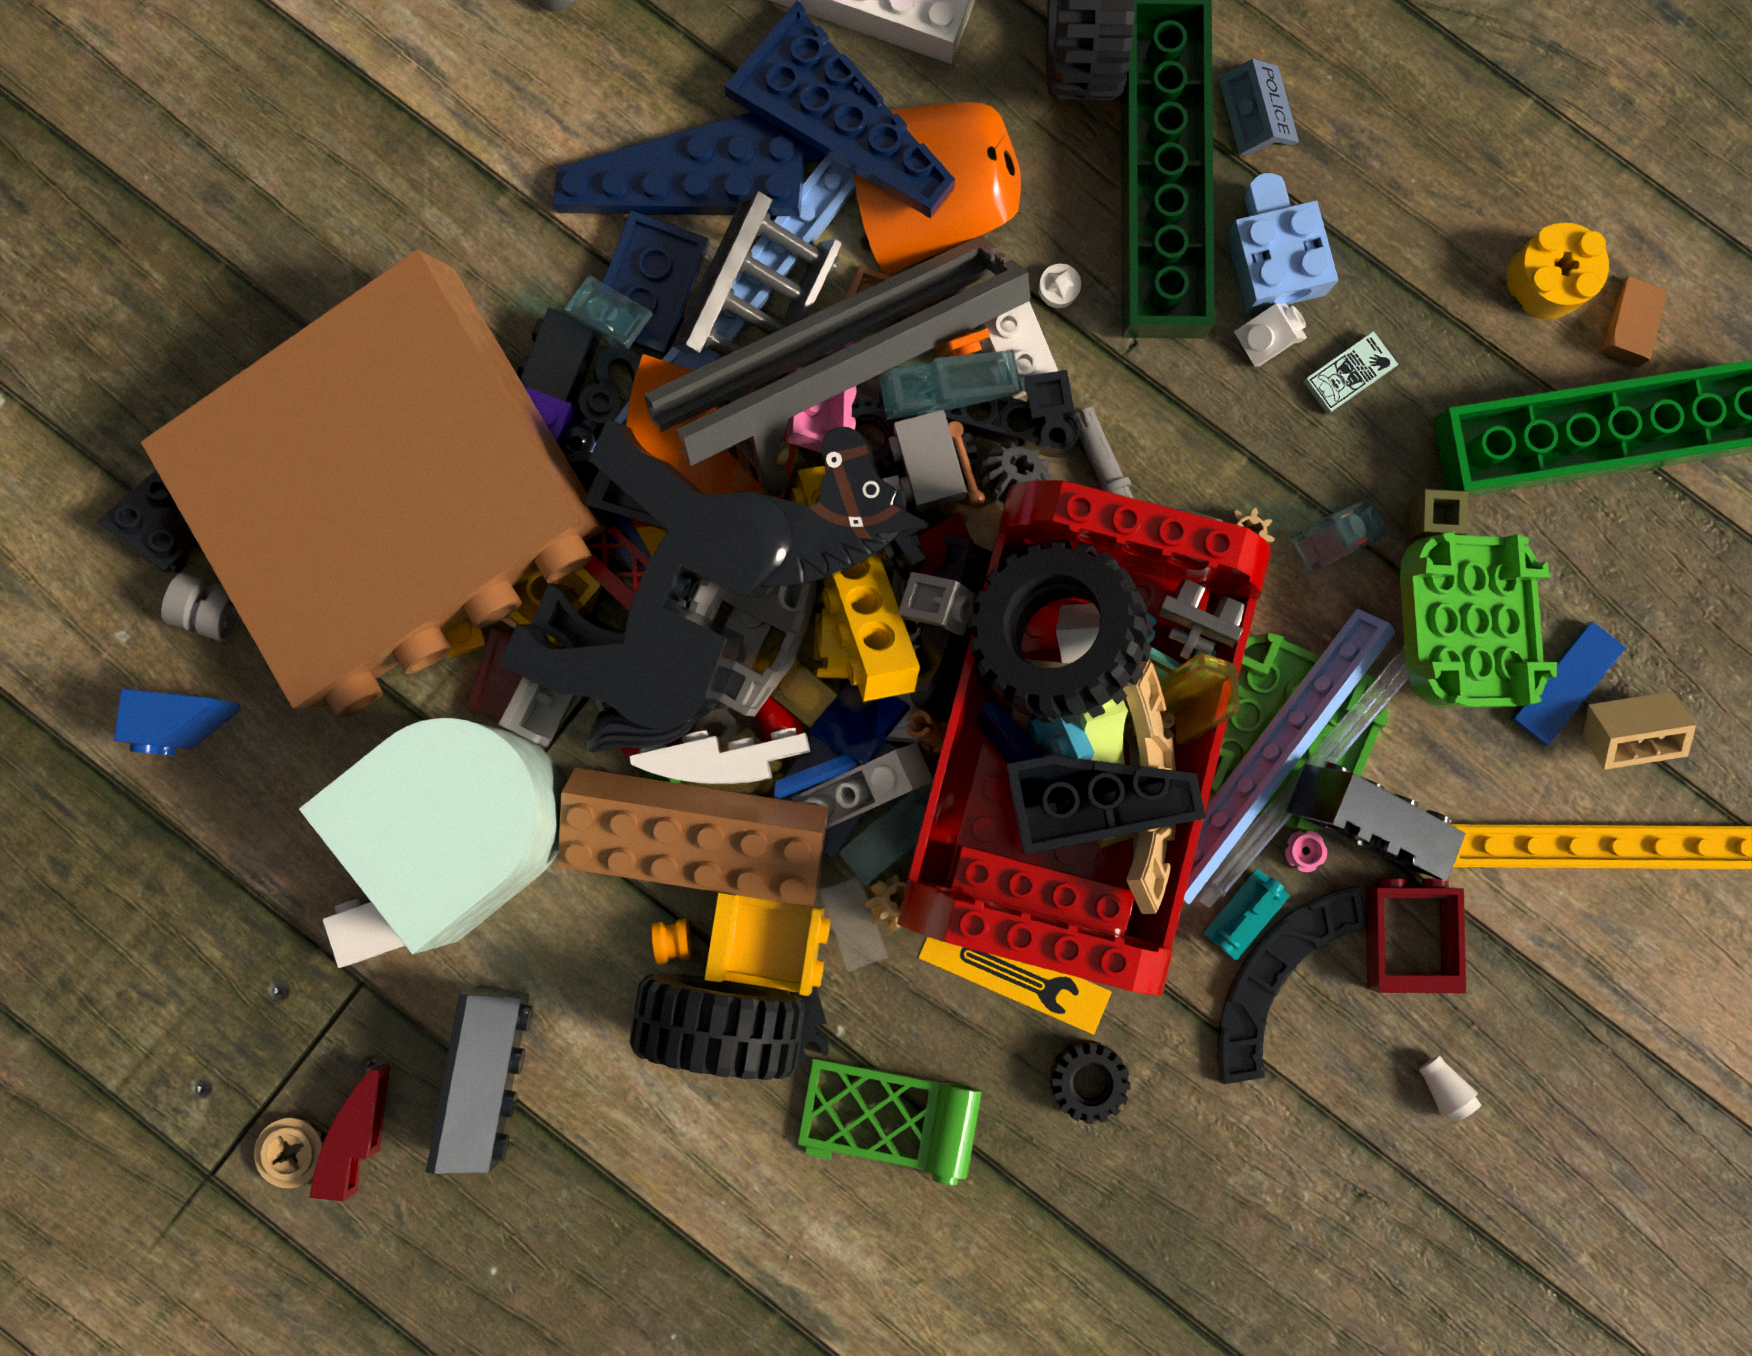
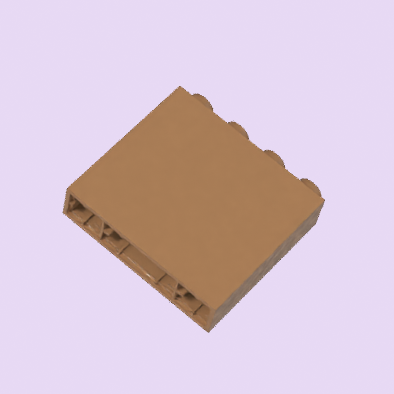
M418 249L141 441L292 708L330 706L335 717L338 719L355 714L380 699L383 691L376 678L399 663L405 674H411L423 670L444 658L452 650L444 634L470 618L474 627L481 629L512 614L522 604L514 589L537 573L541 572L547 583H553L583 568L593 558L585 542L607 529L596 507L584 504L588 495L455 269Z

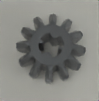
M1007 439L1000 446L994 445L988 451L985 460L981 464L978 475L982 479L980 491L992 493L991 503L1000 501L1005 505L1007 493L1013 485L1026 481L1051 480L1052 475L1048 472L1050 461L1038 457L1039 448L1031 451L1026 447L1025 441L1020 442L1016 446Z

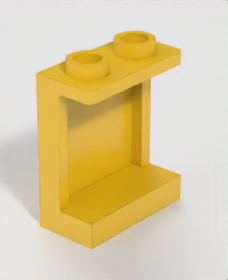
M718 893L704 980L721 983L726 980L799 992V995L809 996L812 993L813 986L820 987L824 961L817 960L819 943L827 944L831 918L824 917L825 907H809Z

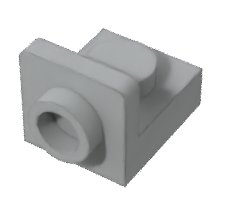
M911 572L898 615L908 620L944 627L954 634L964 635L969 623V616L974 614L975 611L973 601L976 593L955 580Z

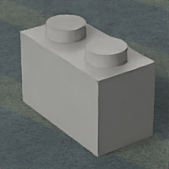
M944 409L895 422L894 436L889 437L888 442L894 463L902 461L906 477L899 478L901 490L905 492L906 503L913 501L917 513L964 500L967 490Z

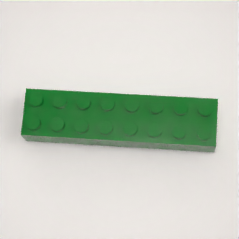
M1752 360L1450 407L1433 419L1446 490L1468 492V497L1752 453Z

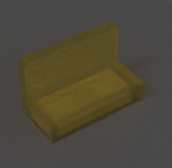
M1200 652L1159 680L1167 709L1165 711L1175 716L1177 744L1184 746L1190 744L1240 711L1237 669L1234 663Z

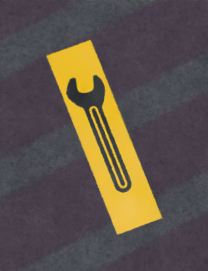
M928 936L918 957L921 960L1093 1035L1112 991L1082 978L953 945Z

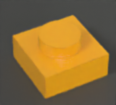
M470 618L444 634L452 647L451 652L445 656L447 658L489 647L484 628L476 629Z

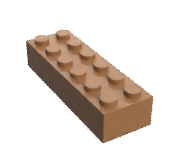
M574 768L561 792L558 867L814 907L821 880L829 807Z

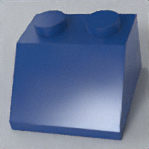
M121 689L114 741L131 743L130 752L175 756L176 748L193 749L239 712L240 703L206 697Z

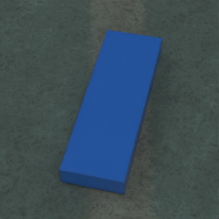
M1595 622L1586 623L1557 659V676L1547 680L1543 693L1540 695L1542 701L1520 706L1510 720L1542 746L1549 745L1626 647Z

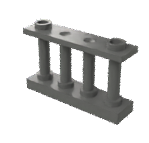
M760 191L743 195L672 346L685 354L701 353L702 349L709 348L723 357L741 349L742 347L716 333V327L713 326L719 313L725 310L768 335L808 317L825 279L833 274L838 265L839 257L836 255L842 243L832 239L819 242L817 247H814L770 220V214L767 211L773 199ZM762 234L809 263L799 285L752 257V252L749 249L755 236ZM745 272L791 300L781 322L734 295V289L731 287L737 274ZM786 373L776 378H773L755 387L754 389L759 390L777 380H780L786 376Z

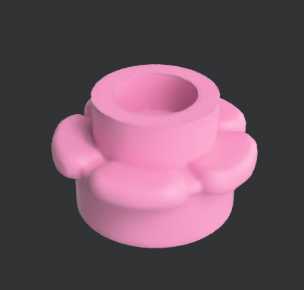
M1297 831L1287 840L1288 848L1285 849L1286 860L1290 865L1297 866L1299 871L1312 872L1316 870L1317 866L1325 862L1327 848L1323 838L1317 832L1307 831L1303 833L1302 831ZM1304 847L1309 848V853L1307 855H1304L1302 853V849Z

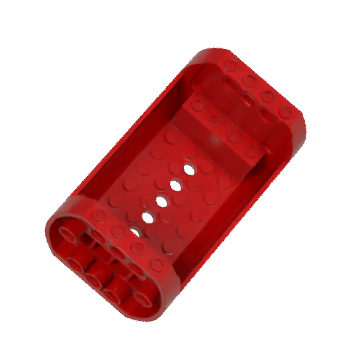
M1034 480L1013 485L1007 493L986 577L993 569L1001 572L1007 566V563L1004 561L1005 558L1014 552L1018 557L1028 554L1027 546L1041 542L1045 549L1052 548L1053 540H1068L1073 549L1076 548L1079 542L1093 545L1098 555L1102 552L1108 553L1116 559L1121 569L1127 571L1148 609L1146 612L1157 618V623L1152 627L1155 630V636L1149 643L1150 647L1183 665L1187 664L1196 649L1193 648L1188 660L1180 657L1185 644L1169 638V635L1174 625L1189 632L1191 630L1158 616L1167 595L1172 597L1183 579L1193 581L1205 588L1197 608L1214 615L1222 596L1232 598L1245 605L1239 627L1243 628V631L1233 649L1201 634L1199 635L1215 643L1213 649L1217 652L1216 656L1211 660L1215 664L1214 671L1207 678L1196 682L1171 707L1175 716V723L1169 730L1175 735L1172 740L1176 771L1197 773L1204 811H1206L1257 599L1261 596L1272 549L1270 545L1260 535L1247 527L1064 480ZM986 580L984 582L982 590L984 592H986L987 588L989 587V584ZM1064 598L1042 607L1031 618L1025 629L1022 640L1024 657L1031 660L1062 663L1056 634L1060 606L1092 602L1079 598ZM972 633L970 636V640L972 638H975V636ZM968 644L897 924L916 933L953 945L1131 992L1157 996L1163 995L1174 951L1172 945L1203 819L1176 824L1175 840L1167 842L1164 863H1169L1171 868L1166 889L1156 914H1141L1126 881L1134 859L1133 838L1100 848L1096 840L1026 855L1023 854L1012 808L1006 763L976 726L982 703L995 696L1005 709L1006 701L990 684L986 689H983L978 684L976 675L977 660L972 656L970 645ZM1123 735L1125 765H1130L1129 743Z

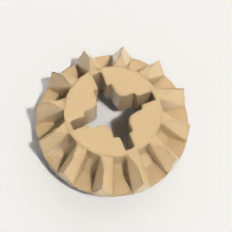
M292 1116L277 1120L268 1125L259 1135L254 1149L255 1164L261 1176L270 1184L281 1188H294L310 1181L314 1176L315 1167L323 1146L321 1132L316 1131L309 1124V1120H300ZM285 1141L290 1146L296 1143H303L304 1146L300 1148L301 1151L296 1154L297 1163L292 1158L283 1159L279 1162L276 1160L286 1149Z

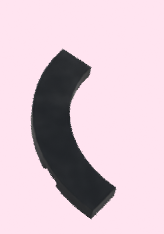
M1353 886L1330 892L1294 909L1273 925L1247 954L1229 988L1220 1019L1217 1062L1219 1080L1222 1085L1265 1078L1263 1043L1267 1025L1266 1019L1274 997L1278 995L1285 981L1296 969V965L1312 951L1341 936L1368 929L1361 886Z

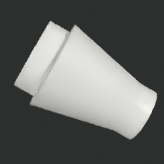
M1440 1055L1432 1058L1418 1069L1427 1083L1441 1116H1447L1452 1124L1465 1119L1481 1106L1476 1098L1478 1092L1448 1066Z

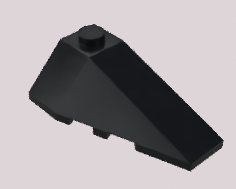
M1055 755L1006 764L1021 852L1025 855L1206 819L1197 773Z

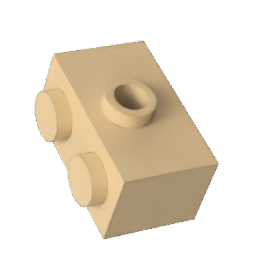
M1673 691L1589 704L1582 736L1602 768L1606 770L1688 757L1696 724Z

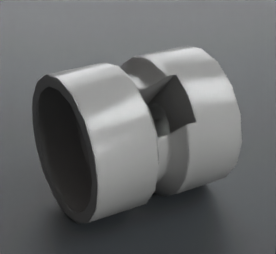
M185 572L177 574L171 581L162 601L161 617L164 623L188 631L196 629L199 635L220 642L229 640L241 621L240 615L221 584L216 583L211 586L209 580Z

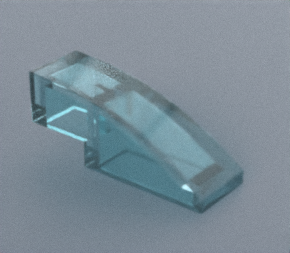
M1014 350L935 358L929 364L891 368L879 378L887 419L928 414L943 409L944 411L1018 394L1022 391Z

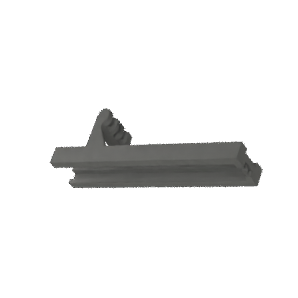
M976 237L645 393L644 397L651 421L660 432H663L716 406L715 411L675 429L677 437L682 442V447L679 448L682 457L692 466L727 449L733 458L741 461L742 468L749 473L753 480H759L760 486L767 495L780 496L786 489L788 480L786 479L787 473L780 464H777L776 460L789 418L1030 301L1029 274L1015 261L1010 260L1006 262L1005 254L1002 252L997 253V247L984 237ZM992 273L996 275L932 307H929L907 319H904L882 331H879L857 343H854L832 355H829L805 368H802L780 380H777L755 392L748 394L749 390L773 378H776L798 366H801L823 354H826L846 343H849L871 331H874L896 319H899L919 308H922Z

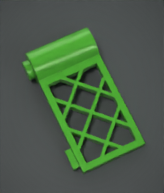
M814 1057L798 1145L806 1146L805 1155L830 1160L832 1152L926 1170L933 1174L932 1180L937 1183L957 1185L958 1179H966L968 1177L982 1090L961 1083L934 1081ZM821 1069L838 1072L847 1086L845 1090L829 1101L818 1086ZM848 1075L858 1076L862 1078L852 1083ZM868 1079L879 1080L889 1094L887 1098L871 1109L856 1089V1087ZM889 1083L904 1086L899 1088L897 1091H894ZM910 1087L929 1090L927 1107L912 1117L898 1096ZM851 1092L865 1113L845 1126L832 1107V1104ZM817 1096L823 1105L814 1111ZM893 1100L907 1121L887 1134L873 1113ZM826 1109L840 1131L828 1139L809 1136L812 1118ZM925 1116L923 1130L921 1131L916 1121ZM866 1118H869L882 1138L870 1147L859 1146L849 1130ZM911 1126L921 1141L918 1157L900 1154L891 1139ZM843 1135L848 1143L835 1140ZM886 1144L891 1152L879 1150L878 1148Z

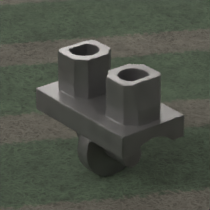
M1183 579L1172 597L1167 595L1158 615L1191 630L1189 632L1175 625L1171 630L1169 638L1185 644L1180 657L1188 660L1193 648L1205 654H1211L1215 643L1200 637V634L1233 649L1243 631V628L1239 627L1245 605L1232 598L1222 596L1214 615L1197 608L1205 588L1193 581Z

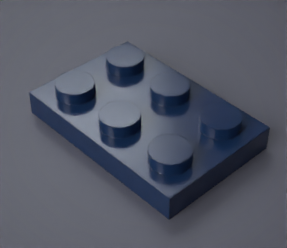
M631 210L588 322L595 324L601 334L665 357L709 248V238Z

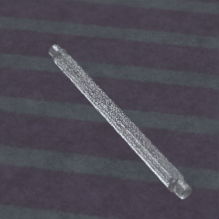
M1405 645L1305 764L1323 767L1325 761L1336 764L1408 680ZM1305 764L1231 849L1196 895V898L1209 909L1220 896L1224 897L1230 887L1292 816L1286 810Z

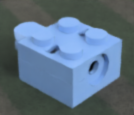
M1264 173L1257 176L1250 183L1244 196L1249 217L1236 219L1226 235L1246 314L1267 310L1276 303H1286L1288 305L1326 296L1339 281L1317 200L1291 206L1285 182L1281 176L1273 173Z

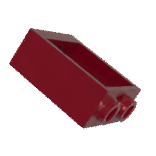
M1379 878V886H1365L1366 919L1368 929H1366L1367 989L1378 993H1466L1464 888L1449 887V879L1444 881L1437 878H1422V886H1406L1405 878ZM1384 898H1440L1441 972H1385Z

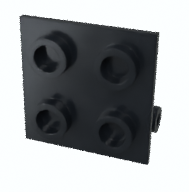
M157 470L97 521L99 526L163 572L173 571L176 574L181 572L187 564V560L183 558V555L197 543L196 538Z

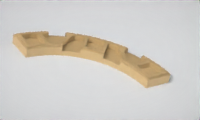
M1149 658V661L1140 662L1139 664L1143 675L1137 685L1128 682L1123 688L1127 695L1126 699L1136 731L1140 764L1143 767L1176 771L1172 737H1165L1160 711L1167 710L1153 663ZM1176 825L1139 832L1136 852L1126 881L1141 914H1156L1161 904L1171 868L1169 863H1164L1167 842L1175 840Z

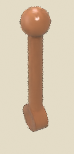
M953 421L948 426L970 490L968 501L972 506H980L984 503L985 496L983 492L978 490L961 437L963 426L961 423Z

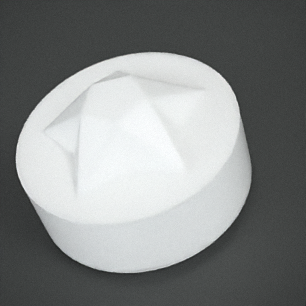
M1054 264L1048 267L1043 272L1039 282V294L1042 300L1054 308L1070 306L1077 299L1081 289V278L1078 272L1067 264Z

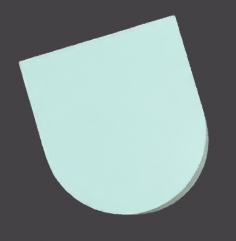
M437 718L420 721L395 732L300 807L299 810L413 955L458 942L549 867L559 853L561 792L565 787V782L552 758L533 741L517 733L455 718Z

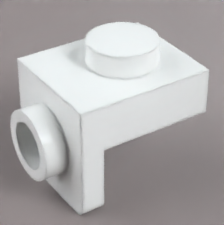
M1286 303L1274 304L1234 331L1255 367L1261 366L1294 343H1300L1307 338L1302 330L1306 327L1302 315L1296 307L1291 306L1289 308Z

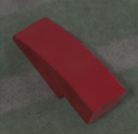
M381 1064L369 1070L352 1090L336 1115L324 1140L315 1167L309 1198L344 1202L357 1193L361 1159H368L380 1151L390 1065Z

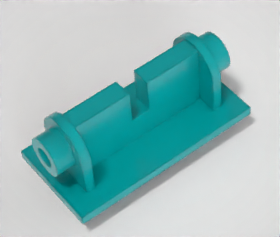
M1256 868L1202 933L1236 961L1290 895L1283 890L1284 886L1273 877L1269 878Z

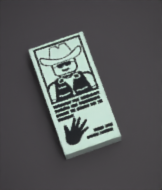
M1373 331L1310 375L1303 382L1328 415L1390 372L1398 363Z

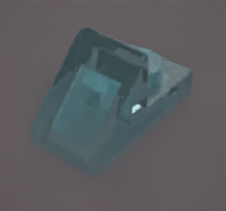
M588 275L564 308L573 318L600 333L617 350L629 349L653 315L647 308Z

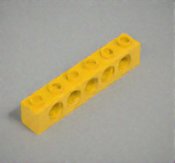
M825 466L797 470L796 488L790 489L791 502L806 506H813L818 502L821 482L825 476ZM879 553L858 566L833 577L823 579L825 586L823 589L824 605L828 614L834 613L837 622L835 624L836 641L839 649H846L849 658L847 659L849 681L852 686L858 685L863 702L915 692L920 666L903 618L898 615L899 607Z

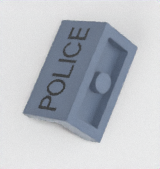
M1252 58L1218 78L1239 155L1250 156L1275 142L1290 146L1299 143L1280 70L1277 65Z

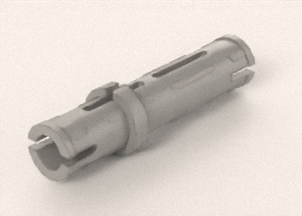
M1094 407L1082 410L1089 424L1088 427H1085L1079 412L1073 414L1072 416L1077 420L1080 428L1078 438L1102 487L1100 490L1133 498L1129 489L1132 483L1129 477L1123 476L1095 414Z

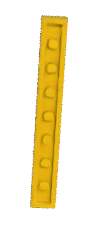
M1450 824L1466 833L1453 867L1752 869V826Z

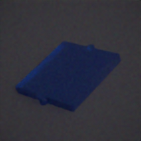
M849 682L809 731L813 736L831 745L835 753L843 752L865 765L910 710V706L907 702L895 696L863 702L858 685L852 686Z

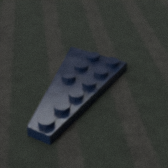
M798 1L794 3L724 85L725 96L930 219L954 190L955 178L924 143L919 144L910 134L904 120L898 114L894 115L883 103L881 94L845 54H840L828 41V34L820 25L815 26L806 16L805 8Z
M750 112L557 167L553 206L557 213L630 214L632 210L641 214L734 215L743 195L760 191L773 199L767 211L770 216H800L806 144Z

